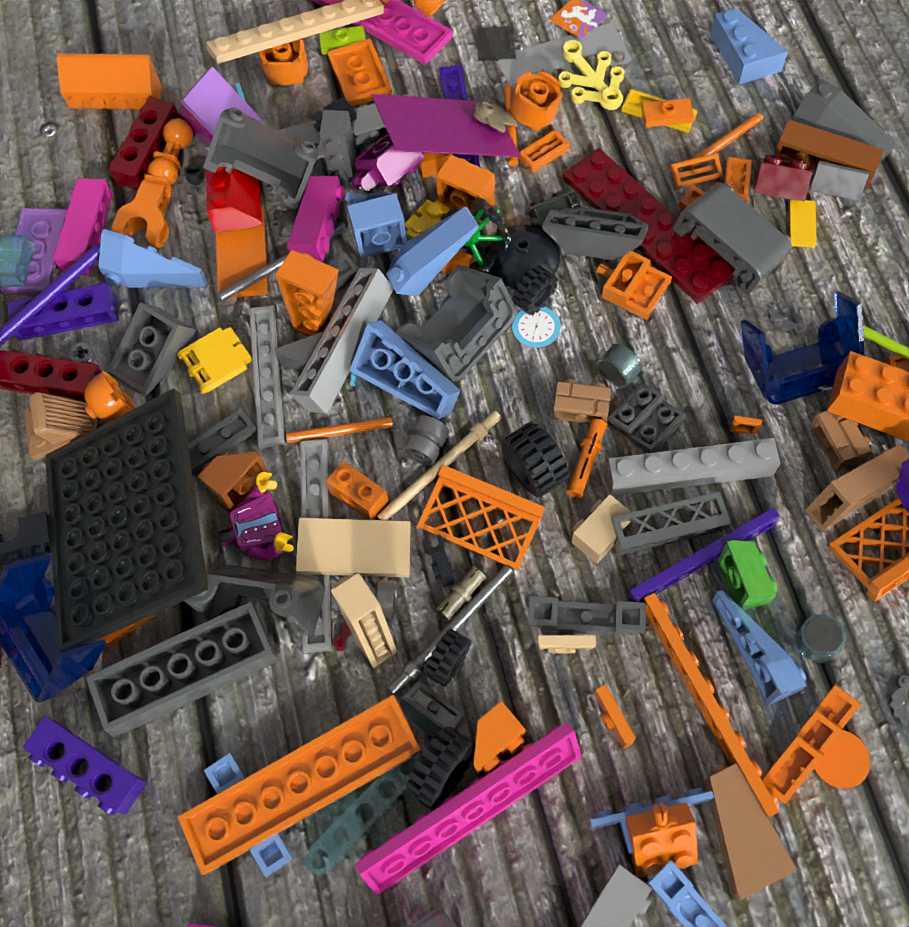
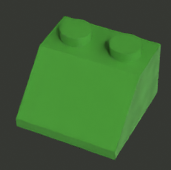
M728 541L717 562L733 601L743 611L770 604L776 596L777 586L774 578L768 576L765 568L766 559L763 552L757 549L755 542Z

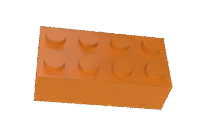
M850 351L837 370L827 412L909 441V372Z

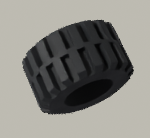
M528 422L502 439V452L509 468L520 484L535 497L541 498L568 480V467L562 452L552 437L538 424Z

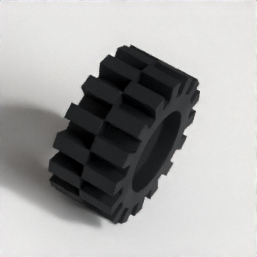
M541 265L534 266L532 270L530 269L527 272V276L524 275L522 277V282L517 284L518 289L514 290V296L512 297L513 303L528 315H534L535 312L538 313L540 308L545 306L546 301L549 302L550 296L554 294V289L558 285L557 277Z
M451 628L450 630L448 629L446 634L442 636L441 641H438L435 650L432 651L423 674L443 687L447 686L452 677L456 675V671L461 667L462 661L465 660L471 646V640Z

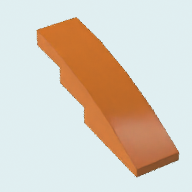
M834 684L763 777L762 782L766 789L770 788L776 797L786 804L824 757L823 754L843 731L842 728L858 710L861 703Z

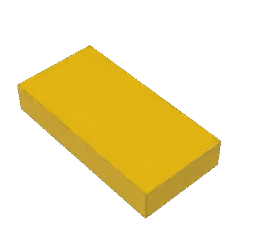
M790 199L788 204L789 238L791 239L792 246L815 247V201Z

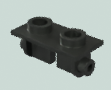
M563 189L554 193L549 200L544 201L541 198L529 204L530 207L526 211L525 216L532 214V217H530L531 224L540 227L543 225L550 210L557 209L560 211L566 208L578 207L577 201L575 199L571 200V196L575 191L566 192Z

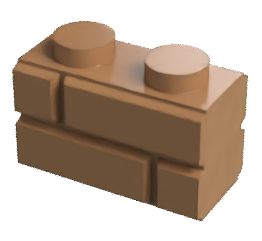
M567 379L563 382L558 381L553 419L588 424L591 423L592 419H600L607 423L611 388L598 382L585 385L579 384L578 381L573 379Z
M825 411L817 414L810 424L835 471L862 463L872 452L869 438L861 434L857 427L858 423Z

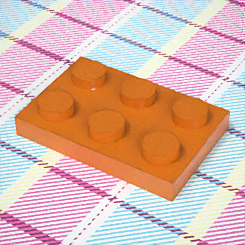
M371 39L327 52L344 98L351 107L373 101L371 94L393 95L391 85Z

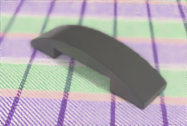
M529 596L528 626L583 634L645 633L646 603L617 601L616 604L558 601V598Z

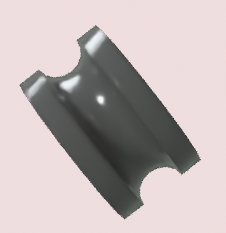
M77 343L69 351V357L74 362L84 363L85 361H90L94 363L96 360L94 351L87 343ZM83 352H85V353H86V354H84L85 357L82 358V359H80V358H79V357H81L80 354L83 353Z

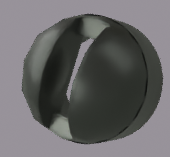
M191 164L185 167L184 174L188 183L196 186L203 182L204 171L201 165Z

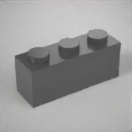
M323 110L320 138L329 176H338L340 183L352 182V178H354L356 173L355 159L357 154L349 112Z

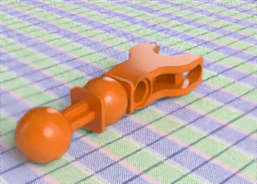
M180 118L172 119L165 125L163 135L167 144L164 152H154L153 156L155 159L148 166V174L145 175V179L141 182L134 200L117 211L112 225L113 232L132 237L136 231L147 229L146 237L151 247L162 248L170 232L164 215L173 191L171 186L178 179V171H181V165L177 156L180 149L186 148L193 141L192 126Z

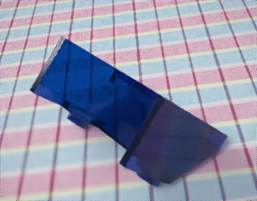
M840 291L835 292L836 317L822 323L818 330V343L772 356L771 348L766 344L765 333L747 320L740 321L745 360L762 396L771 404L778 405L833 388L837 370L850 351L865 356L862 303Z
M50 553L6 564L0 578V644L31 697L38 703L53 698L93 670L106 645L105 640L101 639L89 644L78 645L77 648L63 653L58 652L56 617L49 607L54 596V587L45 577V572L52 559Z

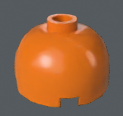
M104 370L95 375L85 388V400L88 404L85 410L94 420L100 418L105 423H108L136 407L126 392L123 393L118 387L119 383Z

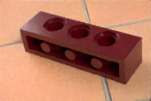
M148 97L144 106L141 107L136 121L131 125L125 141L121 143L120 150L115 159L110 163L109 172L116 185L135 190L139 189L141 182L145 179V175L148 174V166L155 159L153 156L154 152H163L167 142L163 135L165 125L172 119L180 118L174 103Z
M0 350V389L28 394L41 392L86 402L85 388L88 382L95 375L102 372L97 364L90 361L80 363L64 357L54 359L43 354L29 355L18 350H11V352Z

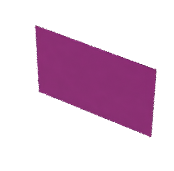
M371 94L396 151L521 157L507 129L503 133L474 117V106L478 102L482 103L481 101Z

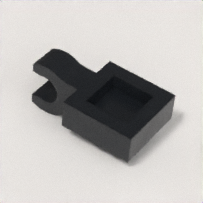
M344 97L323 107V110L348 111L350 122L357 119L356 111ZM322 111L312 115V118L316 121L313 125L318 132H320Z
M439 534L437 535L438 545L436 547L428 546L426 539L422 540V545L425 553L435 558V563H431L435 580L441 578L443 587L454 584V580L444 550V541Z

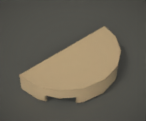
M538 635V648L540 650L548 649V652L553 654L575 653V648L590 650L596 646L595 635Z

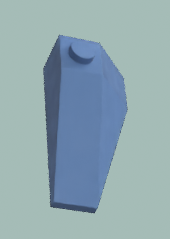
M463 207L407 241L395 255L386 276L396 294L418 297L475 233L479 225L467 207Z
M103 229L101 233L99 269L105 277V281L113 286L122 285L128 288L206 287L208 282L202 269L173 256L167 259L158 253L156 248L148 246L147 249L133 244L134 239L127 235Z
M723 590L718 591L712 601L767 705L796 694L806 687V676L802 668L798 664L795 665L793 659Z

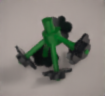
M478 198L476 201H470L469 211L474 216L476 222L479 220L482 222L478 224L479 228L462 248L466 250L467 254L474 255L477 260L469 268L486 273L494 265L495 257L491 255L481 258L480 255H483L486 251L485 245L489 241H494L498 252H506L511 242V234L508 231L507 225L502 224L503 220L501 218L503 215L500 209L495 205H490L486 200ZM451 208L441 216V221L458 210ZM491 221L497 225V233L495 235H484L482 228Z

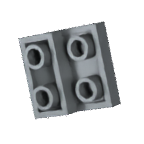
M642 382L608 417V420L624 436L645 452L655 453L686 420L684 412L665 402L662 393Z

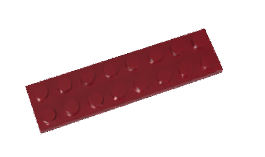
M600 148L563 173V180L594 209L630 214L638 218L642 223H647V233L642 244L637 249L662 272L672 276V281L695 303L700 304L734 277L733 272L735 269L699 237L693 240L691 238L692 233H686L683 237L678 235L673 230L678 218Z

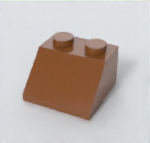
M248 452L216 456L212 462H208L203 466L197 477L210 497L231 512L235 510L236 506L255 487L258 474L269 472L260 454Z

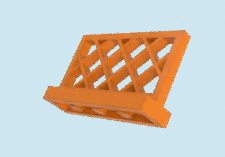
M442 465L438 474L439 479L417 524V528L435 536L440 534L443 539L519 571L538 525L544 517V506ZM445 486L454 491L457 499L441 504L438 496L442 487ZM458 492L464 494L465 496L459 497ZM470 498L478 500L481 510L466 515L462 502ZM437 501L438 506L433 508L435 502ZM459 503L463 517L448 522L443 509ZM483 503H486L491 506L484 508ZM497 508L503 510L507 520L491 526L486 512ZM441 511L445 524L436 528L426 525L430 514ZM508 513L515 515L516 517L510 519ZM484 514L489 527L473 533L469 519ZM521 519L531 522L532 525L529 532L517 537L512 523ZM465 521L470 535L460 539L454 537L450 527ZM509 524L514 538L499 544L493 530ZM447 528L449 534H447V533H445V532H443V531H441V530ZM491 531L496 545L488 549L480 548L475 537ZM472 539L473 542H474V545L471 544V543H468V542H466V541ZM525 539L521 548L519 541ZM516 542L520 552L516 561L513 562L504 558L500 548ZM498 549L500 556L492 553V551Z
M900 498L830 543L828 547L868 589L866 594L874 602L909 579V552L905 554V551H909V544H906V533L909 534V527L906 526V516H909V513L902 505ZM888 514L902 515L901 526L885 524V516ZM867 528L880 530V540L863 538V531ZM885 530L901 532V543L884 541ZM845 543L858 544V555L846 554L840 546ZM863 545L879 547V558L862 556ZM884 548L900 550V558L897 561L883 559ZM862 563L878 565V573L869 578L861 570Z

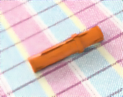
M592 419L586 438L581 441L580 447L582 449L570 484L566 490V493L571 497H583V492L596 456L602 450L601 442L608 426L603 420ZM593 438H594L595 440H594V442H593V445H592V448H591L590 454H589L588 451H589V448H590V446H591L592 440H593ZM586 463L581 479H579L583 465Z

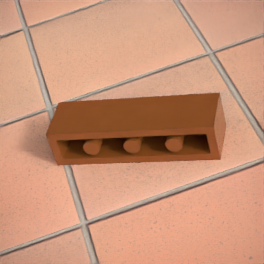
M788 119L779 140L775 156L781 157L780 159L790 162L791 158L804 160L807 166L813 170H816L819 161L868 171L869 175L865 187H869L884 150Z

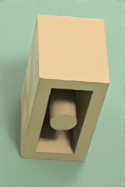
M611 495L604 501L599 499L590 510L592 514L586 520L580 519L572 529V544L596 564L600 562L617 542L611 518L631 513L629 509ZM626 521L620 523L623 534L633 526V522Z

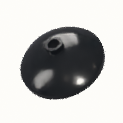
M525 224L508 227V231L511 234V242L506 252H498L494 241L488 243L485 257L491 255L495 257L494 265L491 266L489 273L501 278L505 287L518 289L517 284L522 282V277L524 275L527 276V272L530 269L532 270L534 266L541 265L553 275L558 270L560 263L558 244L539 227Z

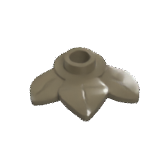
M483 101L482 103H476L474 106L475 111L473 115L477 120L489 124L503 133L506 130L505 125L518 126L515 117L499 105Z

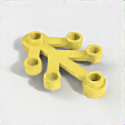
M576 40L567 41L563 46L564 58L568 62H574L585 76L574 75L564 71L559 74L561 87L568 88L574 84L592 87L598 91H585L582 87H576L572 90L571 100L576 104L583 103L584 100L600 102L601 106L608 110L619 108L623 102V95L619 90V84L624 79V69L619 66L611 69V83L607 87L603 81L606 68L611 63V54L607 51H602L598 54L595 72L581 56L582 45Z

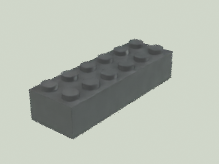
M248 602L87 676L86 679L104 731L114 737H118L268 667L279 660L258 610L252 602Z

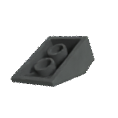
M140 302L107 371L141 393L148 395L179 360L177 353L189 345L196 330L159 307Z

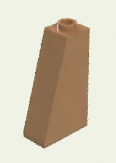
M899 444L832 481L805 511L822 532L826 531L895 486L896 482L899 481L902 463L909 459L908 453Z
M726 762L709 770L712 776L705 780L707 792L712 791L714 798L710 800L711 810L731 893L734 900L738 901L797 871L738 764L736 763L728 767Z

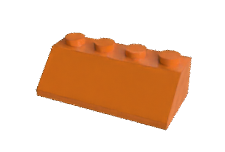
M57 54L60 92L69 108L141 109L148 97L160 100L162 86L149 55Z

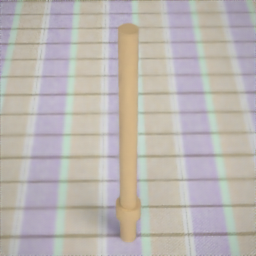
M493 411L481 423L477 422L469 429V434L376 516L377 519L389 520L438 476L442 465L448 467L477 440L481 441L488 435L487 431L501 419L500 414L497 411Z

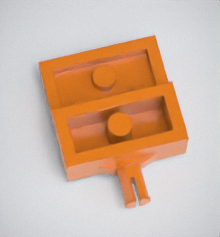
M633 251L624 255L615 269L601 263L596 272L609 278L603 287V299L646 320L670 285L672 276L651 267L650 259Z
M687 802L668 807L664 803H659L660 809L656 803L652 811L625 817L627 836L632 849L633 866L637 878L654 876L669 860H672L680 869L698 864L696 824Z

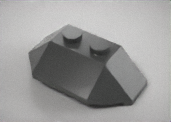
M585 207L566 208L560 211L557 209L550 210L542 225L543 230L567 253L614 261L640 246L648 230L647 223H642L638 218L630 214Z

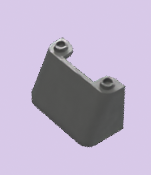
M232 107L225 109L219 117L203 168L214 173L218 167H226L225 171L229 173L233 168L277 187L276 194L281 196L283 193L286 196L285 205L297 209L315 165L318 151L313 143L297 139L245 115L238 108Z
M716 183L690 203L680 213L673 227V230L681 237L686 233H692L691 238L695 240L699 236L736 269L733 275L735 277L740 275L742 278V284L739 288L747 295L792 250L789 236L776 229L739 197L727 183Z
M458 265L450 273L446 281V289L450 297L424 326L419 329L417 325L408 322L395 332L441 374L452 381H460L512 324L516 316L515 305L501 278Z
M228 565L207 571L208 590L184 600L208 620L216 618L230 609L233 610L239 607L242 597L269 601L270 608L274 613L283 617H289L297 624V632L300 635L314 637L325 590L323 585L311 576Z

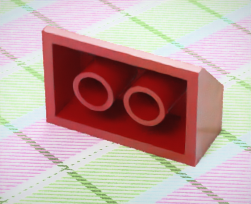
M218 167L215 173L206 169V206L214 233L263 226L260 180L235 168L230 173L225 171L226 167Z

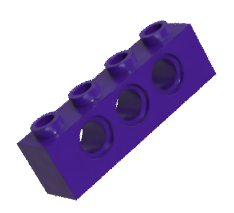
M98 283L89 287L72 288L68 291H63L14 335L21 341L117 322L119 320L116 295L109 283ZM35 297L21 298L17 301L8 302V319L10 320Z
M46 716L22 747L31 753L28 757L29 760L40 767H44L45 764L52 767L54 770L51 775L64 783H67L68 780L75 783L77 786L74 790L87 799L94 796L100 800L98 807L112 816L115 812L126 815L147 785V782ZM64 745V754L59 759H56V751ZM84 761H87L88 768L86 772L79 775V766ZM110 776L112 780L111 786L106 791H102V782Z

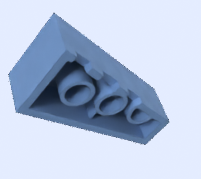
M382 320L367 323L349 371L437 419L451 414L461 390Z

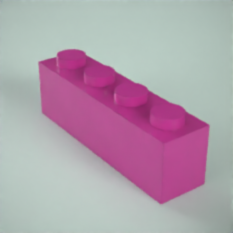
M310 176L287 243L289 252L294 250L299 253H307L315 260L323 263L325 253L329 251L330 237L334 235L336 218L340 216L341 202L345 199V189L341 186L338 176Z
M77 178L75 187L71 190V201L69 208L65 211V222L59 232L58 246L53 252L54 262L62 273L90 248H93L95 244H100L101 233L104 229L113 197L105 180ZM94 264L82 274L91 275Z

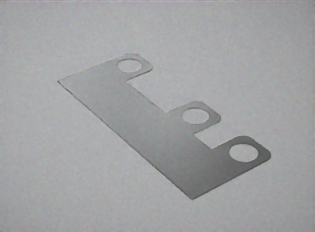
M610 22L595 27L582 40L571 34L496 57V60L508 85H512L514 90V85L518 78L526 72L531 71V73L544 70V72L550 75L555 69H563L570 72L566 64L568 61L563 56V46L569 40L580 42L582 45V57L602 51H607L610 54L613 51L623 52L625 58L622 61L615 62L611 59L610 66L613 67L630 62L631 56L613 23Z

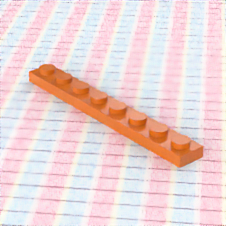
M655 593L645 597L643 603H646V615L730 765L738 764L768 818L779 813L780 811L777 808L779 802L776 795L770 788L766 789L760 778L762 776L760 767L754 759L750 760L746 754L744 739L738 731L734 732L728 722L730 716L723 704L718 705L713 696L714 688L707 677L703 678L697 668L699 667L697 657L691 650L688 651L682 642L684 641V636L678 625L673 626L668 617L670 612L666 603L662 599L659 600Z

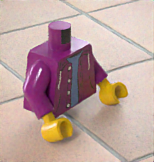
M259 473L256 478L257 484L236 506L235 510L230 512L233 527L218 532L223 547L238 543L244 555L263 561H270L284 551H293V545L287 544V541L293 538V536L284 533L276 503L271 493H267L268 490H274L277 487L276 481H268L272 473Z

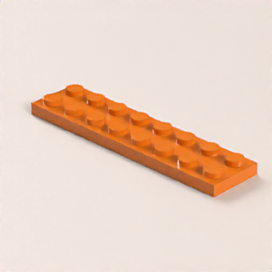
M392 695L178 816V820L201 875H206L250 850L255 845L282 832L423 750L396 697Z

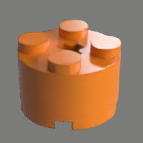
M302 39L258 52L264 74L271 85L286 86L303 83L309 69V64Z
M531 71L522 74L516 82L510 103V113L517 121L528 126L533 131H539L542 127L548 126L554 121L563 96L559 81L552 75L541 71L538 74H531Z

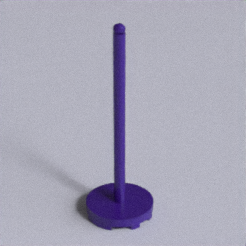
M95 244L93 248H90L0 328V346L99 259L100 244Z

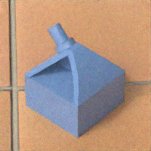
M350 191L347 192L345 200L351 203L347 205L360 259L397 250L406 244L404 217L396 193L381 192L357 195Z

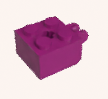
M387 133L356 157L355 167L359 173L352 178V187L357 190L363 189L364 191H369V189L375 186L392 188L401 182L400 178L403 175L415 171L419 167L418 164L425 158L421 152L396 151Z

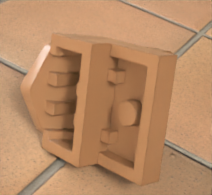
M36 392L29 396L31 408L24 410L29 456L34 460L41 459L52 451L97 429L99 424L98 418L94 420L85 410V407L88 405L86 402Z

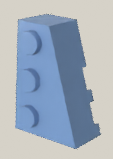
M737 8L715 14L710 35L739 85L782 72L788 53L786 49Z

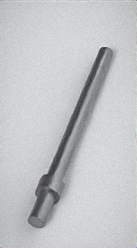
M343 222L335 226L334 235H331L329 244L333 242L332 239L347 231V227ZM289 253L218 292L219 300L223 302L278 271Z
M505 565L413 661L409 660L401 668L402 672L387 689L395 696L410 680L414 681L422 673L420 669L427 663L432 651L436 648V644L438 641H441L446 631L451 628L457 632L513 574V570Z

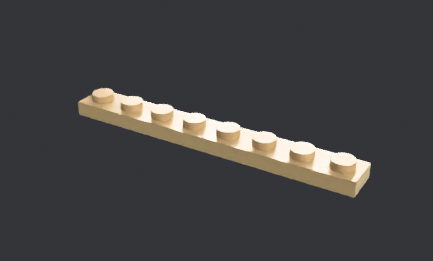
M344 0L343 2L206 42L207 50L217 64L383 14L384 5L379 0Z

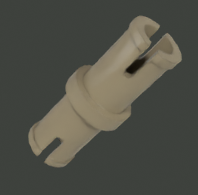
M472 566L458 584H453L451 587L452 591L436 607V610L450 621L451 617L463 603H468L472 599L470 595L486 579V576L479 569L477 571L475 566Z

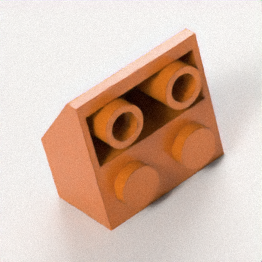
M502 701L480 718L477 723L474 771L478 778L493 772L495 767L507 755L512 758L524 748L523 743L525 742L526 729Z

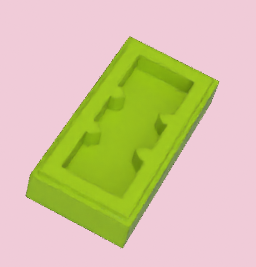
M363 26L319 33L322 55L327 54L328 51L366 40Z

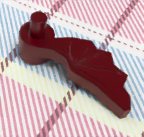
M346 622L342 623L341 635H337L333 639V645L337 651H343L346 648L347 638L352 634Z

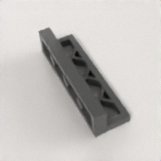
M720 492L611 518L617 537V542L614 545L617 556L720 532L731 523ZM714 501L719 515L710 517L701 512L700 509L705 502ZM684 508L693 513V516L689 522L683 523L673 517L676 510ZM657 514L667 520L663 528L655 529L646 524L651 515ZM645 517V519H644L643 521H641V520L638 519V518ZM631 521L640 526L636 535L624 537L620 523ZM642 529H645V530L648 531V532L641 533Z

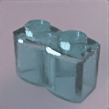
M0 235V286H24L28 276V266L31 264L34 255V245L27 235Z

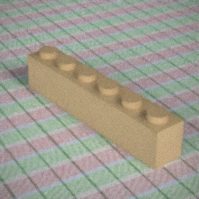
M359 573L353 577L348 575L340 579L335 584V588L331 590V593L355 641L374 669L398 653L381 606Z

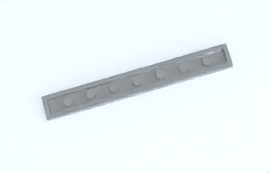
M327 439L300 441L301 518L330 519L329 489L326 484V480L329 478ZM302 574L316 578L325 590L314 637L302 635V651L304 653L332 651L331 575Z

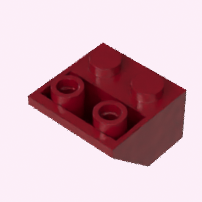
M766 154L765 158L759 157L753 188L754 193L805 201L812 170L804 160L791 158L789 163L783 162L780 159L781 157Z

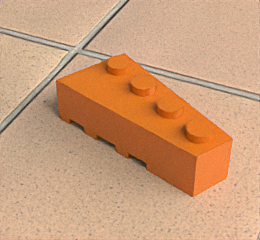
M291 250L275 276L294 330L309 337L321 333L331 317L339 269L315 260L307 253Z

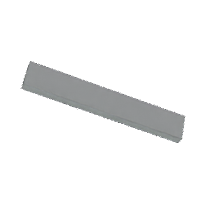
M274 305L249 308L259 448L286 445L280 361L275 348L279 347L276 308Z

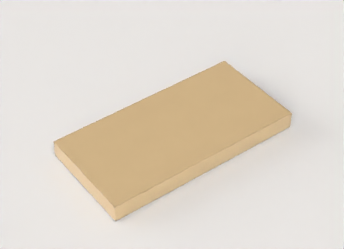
M299 518L296 574L354 576L359 573L360 576L409 577L410 521Z

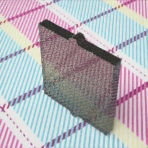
M494 25L489 28H476L478 61L495 60L498 62L502 59H516L513 26L497 27Z

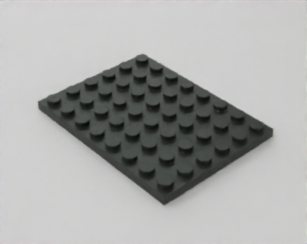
M173 388L45 455L58 652L68 654L208 590L182 399L179 391Z

